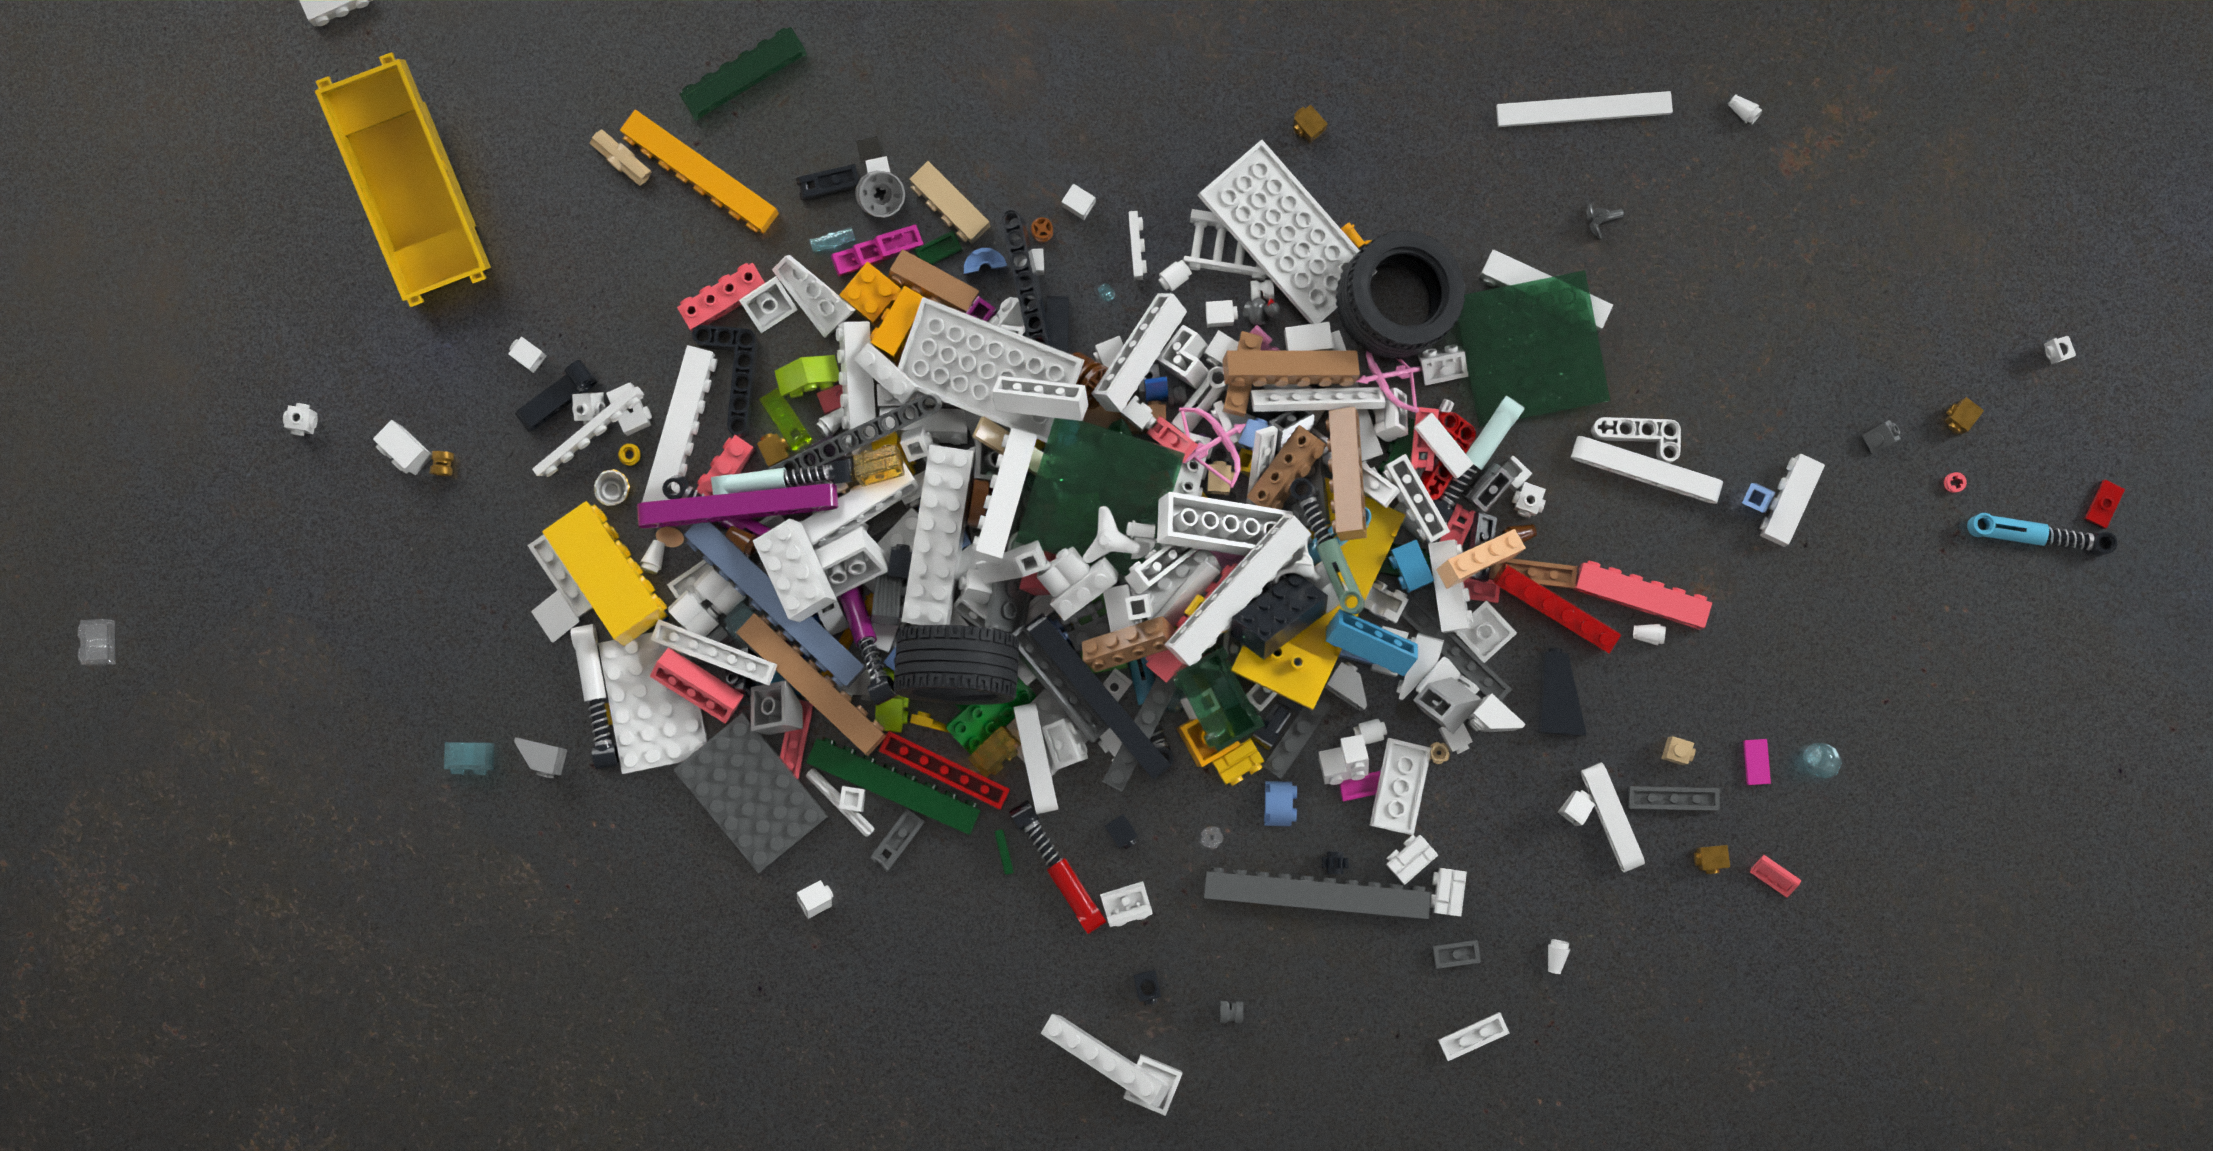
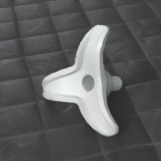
M1103 506L1099 507L1097 537L1083 555L1082 560L1088 564L1109 552L1138 554L1141 546L1118 531L1108 507Z
M1311 537L1307 539L1308 541L1304 547L1298 549L1293 554L1292 560L1277 571L1278 574L1273 579L1274 584H1278L1280 577L1287 573H1296L1309 577L1314 583L1320 579L1321 576L1315 571L1313 559L1308 553L1307 544L1312 543Z

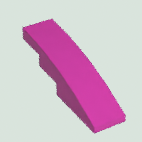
M915 224L876 236L873 240L854 245L853 248L831 255V259L839 277L860 270L866 262L875 265L894 258L900 254L902 249L907 252L923 245V241Z

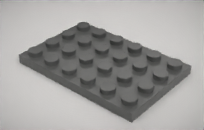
M744 713L740 714L674 769L679 778L758 873L828 817L826 812L761 733L751 731V721Z

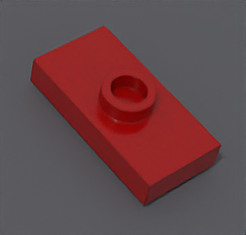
M2106 479L2102 480L2084 520L2102 529H2106L2125 489Z

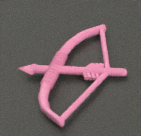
M1366 351L1369 369L1373 375L1368 377L1363 375L1356 382L1368 384V382L1376 380L1381 391L1391 402L1402 409L1418 413L1419 408H1417L1413 373L1421 371L1422 367L1410 368L1402 359H1397L1402 366H1397L1395 371L1382 373L1377 363L1374 362L1372 353ZM1395 376L1401 379L1410 378L1413 406L1407 405L1396 398L1389 390L1385 378Z
M1179 408L1186 436L1190 438L1185 412L1196 413L1204 417L1212 425L1218 438L1206 445L1198 443L1195 451L1191 453L1187 460L1181 462L1185 464L1194 459L1229 484L1230 488H1233L1241 467L1239 455L1229 437L1237 432L1240 434L1246 424L1234 425L1233 429L1225 432L1220 423L1209 413L1198 408ZM1220 442L1231 453L1234 460L1235 474L1232 481H1229L1201 460L1208 455V449Z

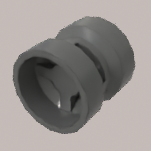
M1220 1001V1023L1234 1021L1236 1024H1243V1001H1236L1235 1003Z

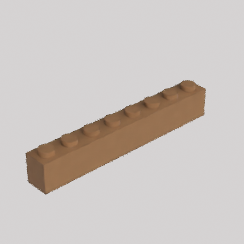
M754 613L736 633L764 660L777 664L776 671L863 753L869 756L886 737L882 732L885 728L877 720L871 722L866 717L869 713L861 705L855 707L850 702L853 698L846 691L842 690L839 692L834 687L836 683L830 676L826 674L823 677L818 672L820 668L814 661L810 659L807 662L802 657L804 653L798 646L794 644L791 647L786 642L788 638L782 631L778 629L775 632L770 627L772 623L766 616L762 614L759 617Z

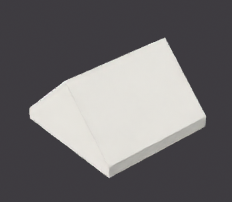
M776 276L739 300L760 333H763L798 310Z

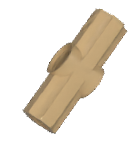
M602 129L594 134L589 144L606 157V160L615 169L625 173L639 186L649 179L652 173L651 170L636 159L635 155L621 143L618 144Z

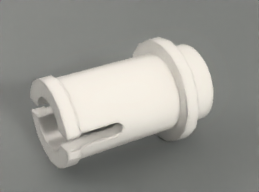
M1135 520L1127 523L1126 535L1130 536V538L1136 536L1154 539V524L1135 523Z

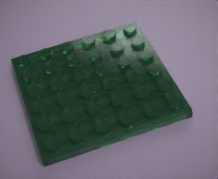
M1585 270L1470 293L1464 296V308L1461 311V316L1458 318L1479 427L1487 425L1506 395L1524 407L1518 419L1611 401Z
M1054 418L1015 542L1026 545L1038 540L1042 550L1057 554L1064 548L1068 550L1074 547L1083 557L1097 537L1099 507L1103 506L1108 507L1120 533L1126 535L1127 523L1135 520V523L1154 524V538L1157 539L1158 501L1168 492H1173L1185 453L1086 421ZM1109 552L1104 555L1118 571V574L1124 576L1131 573L1129 568L1136 562L1140 561L1142 564L1146 561L1144 557L1131 559V553ZM1099 558V559H1097V560H1095V561H1093V562H1091V563H1088V564H1089V565H1093L1094 563H1096V562H1097L1098 560H1100L1101 558Z

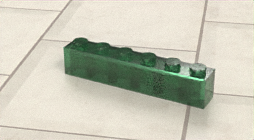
M792 27L780 29L775 33L776 36L769 40L764 39L760 41L756 48L740 53L736 60L725 62L716 72L705 74L698 83L685 86L679 95L694 120L697 121L807 54L805 48Z

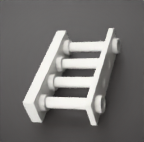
M1192 209L1190 223H1194V226H1196L1191 257L1184 256V262L1189 269L1200 270V268L1249 275L1252 276V279L1260 281L1270 278L1257 263L1256 267L1243 265L1245 249L1239 242L1237 243L1234 264L1221 262L1226 231H1228L1227 228L1212 212ZM1207 225L1215 226L1217 230L1213 260L1200 258L1204 228Z

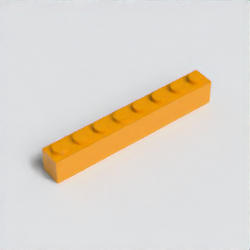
M636 109L621 127L620 131L624 136L622 139L631 146L636 144L642 148L640 152L649 159L653 156L659 160L657 164L666 171L671 169L676 172L675 176L686 184L689 181L694 185L693 189L700 195L704 196L706 193L712 198L710 201L717 207H726L729 210L728 214L738 221L740 218L747 222L746 227L755 233L760 231L764 234L779 214L774 206Z

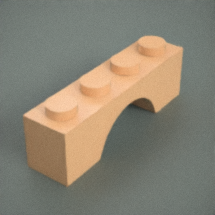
M1514 529L1448 559L1436 571L1446 589L1489 566L1494 564L1498 566L1513 559L1526 547Z

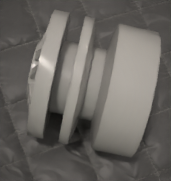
M876 170L868 172L859 180L855 196L858 205L864 212L872 216L884 218L892 216L900 210L904 203L905 190L897 176L890 172ZM876 188L884 191L881 195L882 199L874 197Z

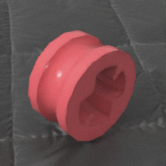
M1959 472L1951 473L1944 479L1945 488L1952 493L1962 491L1967 484L1965 476ZM1952 477L1960 481L1957 489L1955 485L1951 486L1950 481L1954 480Z

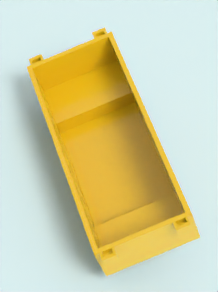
M391 52L379 57L382 65L333 84L330 76L317 80L318 89L315 90V93L402 301L407 300L409 306L413 307L424 302L421 294L468 276H470L472 283L486 279L483 271L491 268L475 230L476 224L427 105L422 101L407 62L404 59L395 60L394 53Z

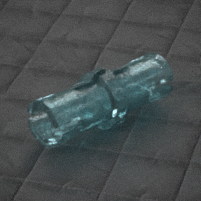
M852 227L834 233L830 231L828 235L810 239L813 252L816 253L833 247V249L837 248V245L849 241H855Z

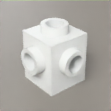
M603 392L572 394L574 421H583V425H586L606 408Z
M296 403V406L288 405L287 411L283 414V423L285 428L291 430V434L304 436V433H314L318 418L317 413L309 409V405Z
M1524 482L1521 485L1520 491L1516 490L1512 503H1515L1513 510L1518 511L1517 514L1525 518L1534 517L1538 512L1541 513L1546 500H1543L1546 489Z

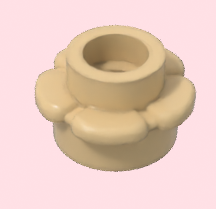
M1435 742L1430 746V759L1434 763L1442 764L1443 761L1449 759V747L1445 743Z

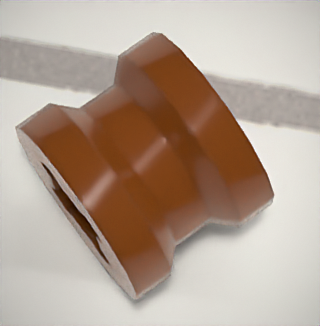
M1040 217L1033 221L1031 225L1033 238L1038 242H1047L1052 238L1053 226L1049 219Z

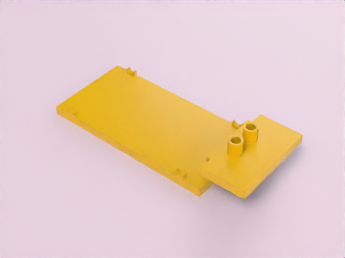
M1325 477L1330 524L1326 526L1329 528L1332 526V520H1335V513H1332L1331 500H1334V493H1331L1330 479ZM1364 495L1365 507L1371 512V520L1367 528V538L1349 540L1340 548L1365 601L1406 515L1390 507L1385 508L1377 501ZM1308 529V531L1311 533L1309 537H1311L1313 540L1315 538L1314 531ZM1338 572L1341 581L1345 584L1341 572ZM1350 597L1347 600L1348 608H1354L1358 604L1356 597ZM1339 605L1328 614L1323 615L1279 648L1277 651L1281 653L1280 656L1271 654L1263 660L1243 645L1231 672L1313 710L1342 648L1326 642V626L1338 610L1343 609ZM1294 661H1300L1301 666L1294 665Z

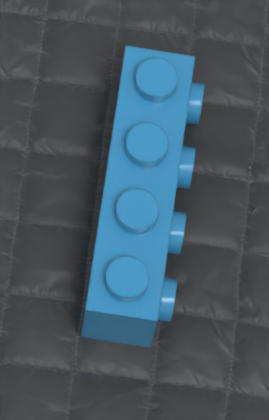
M1341 609L1338 610L1326 626V642L1342 648L1353 655L1360 656L1373 664L1380 665L1393 673L1405 676L1418 659V644Z

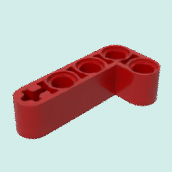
M1439 411L1438 421L1466 454L1475 440V428L1454 412ZM1447 417V425L1445 426L1444 420ZM1463 429L1464 434L1461 438V430ZM1435 455L1433 471L1424 470L1420 480L1431 499L1436 500L1443 494L1453 475ZM1441 466L1442 471H1441V474L1439 475L1438 470H1439V467Z

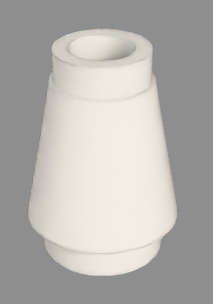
M1734 95L1728 104L1745 123L1753 124L1762 113V109L1759 108L1758 104Z
M840 407L818 419L819 422L816 423V427L824 437L833 436L842 426L844 409Z
M653 540L640 561L642 564L640 568L643 571L657 574L658 570H661L665 548L663 542Z
M1660 624L1634 625L1633 639L1657 646L1658 644H1664L1666 627L1660 626Z
M1552 939L1551 944H1548V972L1561 974L1570 952L1568 942Z

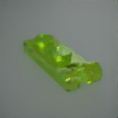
M778 387L759 399L793 451L799 448L798 445L802 442H808L812 439L784 396H781ZM798 429L800 434L793 438L790 433Z

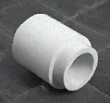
M1183 260L1175 261L1159 273L1160 279L1158 281L1165 290L1170 289L1173 291L1189 279L1188 276L1192 272Z
M1379 719L1359 723L1358 726L1353 727L1355 736L1363 734L1365 745L1384 740V735H1387L1385 723L1380 722Z

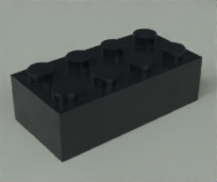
M1291 573L1232 617L1231 636L1265 660L1326 614L1328 595L1301 575Z

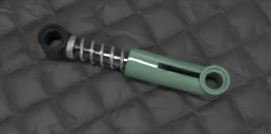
M1297 478L1290 486L1291 494L1296 499L1298 505H1301V509L1305 511L1304 516L1308 518L1307 523L1311 524L1310 530L1315 533L1314 537L1318 540L1317 552L1339 599L1340 606L1349 614H1359L1365 606L1364 598L1359 591L1337 539L1331 538L1330 535L1332 533L1328 532V526L1324 523L1325 519L1321 516L1322 511H1319V504H1316L1315 487L1308 479ZM1301 485H1307L1308 492L1302 496L1298 495V488ZM1338 572H1341L1349 591H1345ZM1350 597H1356L1358 600V604L1354 608H1348L1347 600Z

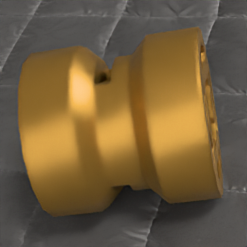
M432 451L433 465L430 467V474L452 476L451 462L454 460V453Z

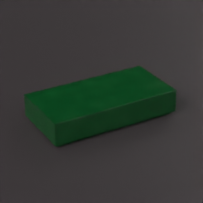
M952 230L915 248L914 251L918 258L931 265H935L963 251Z
M1004 829L997 830L994 834L1004 873L1006 875L1012 874L1014 869Z

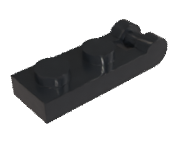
M851 164L797 177L796 181L801 189L799 193L800 199L809 200L813 197L856 188L859 178L856 165ZM814 182L815 188L809 189L808 184Z

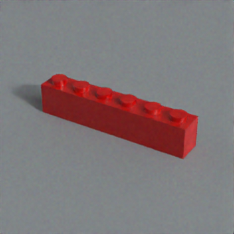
M1506 563L1502 565L1493 579V582L1502 589L1609 654L1621 636L1616 630Z
M888 731L879 750L998 809H1002L1011 790Z

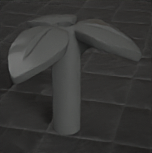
M1588 203L1586 218L1591 220L1589 224L1590 230L1594 236L1602 239L1598 225L1605 221L1624 217V212L1622 209L1609 211L1603 208L1594 209L1593 212L1592 204Z

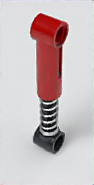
M1026 800L1009 811L1018 828L1029 834V839H1032L1033 845H1036L1038 848L1037 852L1041 853L1042 859H1045L1046 865H1049L1050 868L1047 869L1048 874L1074 911L1086 933L1089 934L1105 924V918L1082 886L1067 860L1059 858L1058 852L1054 850V845H1051L1050 839L1045 836L1046 832L1041 830V825L1038 822L1039 817L1029 801Z

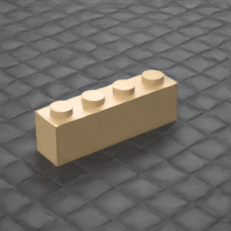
M929 161L909 179L912 185L910 187L911 190L918 197L922 195L927 200L925 202L926 205L933 212L938 210L943 215L941 217L942 221L948 227L953 225L958 230L956 234L962 241L966 242L968 240L973 244L991 227L990 222Z

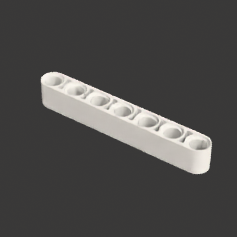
M1577 436L1571 458L1578 462L1713 504H1717L1723 481L1583 436Z

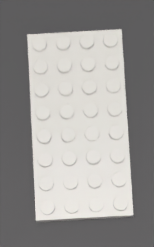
M1261 140L1197 196L1310 324L1321 323L1338 307L1336 306V288L1341 278L1340 275L1349 261L1360 250L1266 143ZM1376 269L1374 270L1372 276L1378 272Z
M922 297L898 369L918 386L916 390L919 392L936 394L942 401L981 417L985 416L991 421L1006 427L1035 434L1037 439L1054 444L1063 421L1062 418L996 411L992 393L999 376L1076 384L1085 360Z

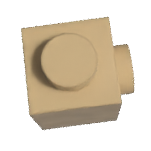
M1214 461L1213 464H1209L1218 473L1232 481L1235 472H1231V466L1227 465V462ZM1208 470L1207 494L1229 495L1230 485Z
M1673 736L1668 737L1662 759L1680 765H1688L1689 761L1692 762L1695 756L1696 749L1693 748L1694 743Z

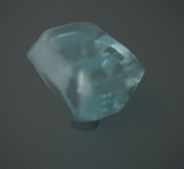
M1108 283L1099 287L1098 291L1105 301H1110L1115 297V292Z

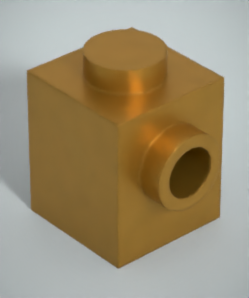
M1309 105L1306 109L1302 107L1294 114V131L1300 137L1304 136L1309 143L1327 129V122L1312 105Z
M1966 397L1960 400L1958 404L1954 403L1948 409L1946 414L1949 416L1945 419V422L1949 424L1948 427L1953 432L1964 434L1971 429L1984 410Z
M772 433L766 434L757 443L768 467L790 458L786 451L790 448L785 438H780L777 433L774 435Z
M1728 845L1696 848L1697 853H1694L1695 866L1699 867V870H1706V874L1720 873V868H1730Z

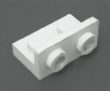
M1453 344L1445 346V349L1442 350L1428 349L1422 354H1418L1425 385L1468 377L1465 351L1461 346Z
M1070 717L1041 728L1056 770L1088 759L1087 747L1082 742L1079 734L1080 729Z

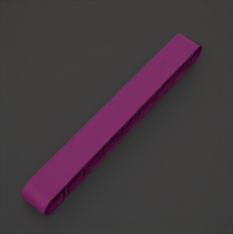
M819 484L642 502L637 504L639 528L648 529L837 509L839 506L837 485Z

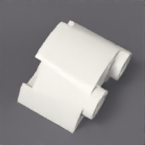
M1376 580L1367 595L1364 608L1368 609L1375 616L1386 621L1390 620L1396 624L1409 600L1407 599L1408 595L1399 590H1395L1393 593L1387 590L1388 585Z

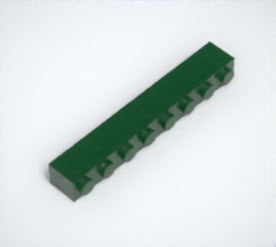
M823 737L822 740L816 739L806 763L971 835L981 813V810L977 809L979 804L967 799L965 803L956 800L958 795L947 790L945 794L936 791L938 786L926 781L922 785L916 782L917 777L906 772L904 776L895 773L897 768L886 763L881 767L875 764L877 759L865 754L863 758L856 756V750L845 745L843 749L834 746L836 741L827 737Z

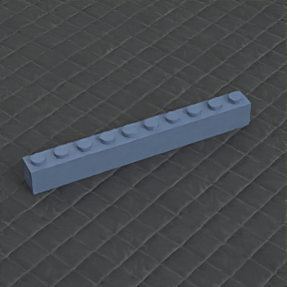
M711 522L693 524L684 534L689 539L686 543L695 552L698 549L705 554L702 558L710 566L717 565L721 569L718 573L726 581L732 579L737 584L734 588L742 596L748 594L753 599L750 603L758 611L764 609L769 614L766 618L774 626L780 624L785 629L783 634L792 642L796 639L801 644L799 649L808 657L812 654L817 659L815 664L824 672L828 669L834 675L831 679L840 687L845 685L849 688L866 670V667L812 616L801 622L788 619L769 576L744 555Z

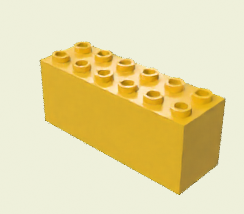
M585 501L544 529L542 533L613 639L626 646L655 626L658 619L663 620L668 617L665 612L667 606L655 593L653 594L655 588L648 579L646 580L643 575L641 576L643 570L637 562H634L631 557L629 558L631 555L625 544L617 540L619 535L608 522H605L608 519L603 511L598 509L595 504L590 505Z

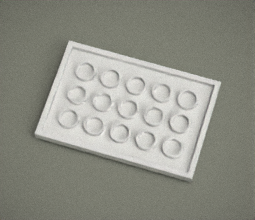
M653 632L640 635L626 646L621 645L616 640L598 643L622 774L681 763L708 742L702 709L650 677L657 661L668 649L667 646L650 640ZM672 649V650H674L675 652H677L678 654H680V655H682L683 657H685L686 659H688V660H690L691 662H693V660H692V658H691L690 655L685 654V653L680 652V651H677V650H675V649Z

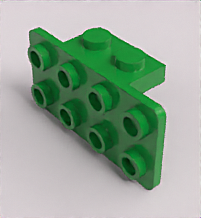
M1019 677L1017 678L1016 697L1011 702L991 705L955 704L960 712L946 724V729L970 755L976 754L1015 718V706L1029 704L1036 698L1033 690Z

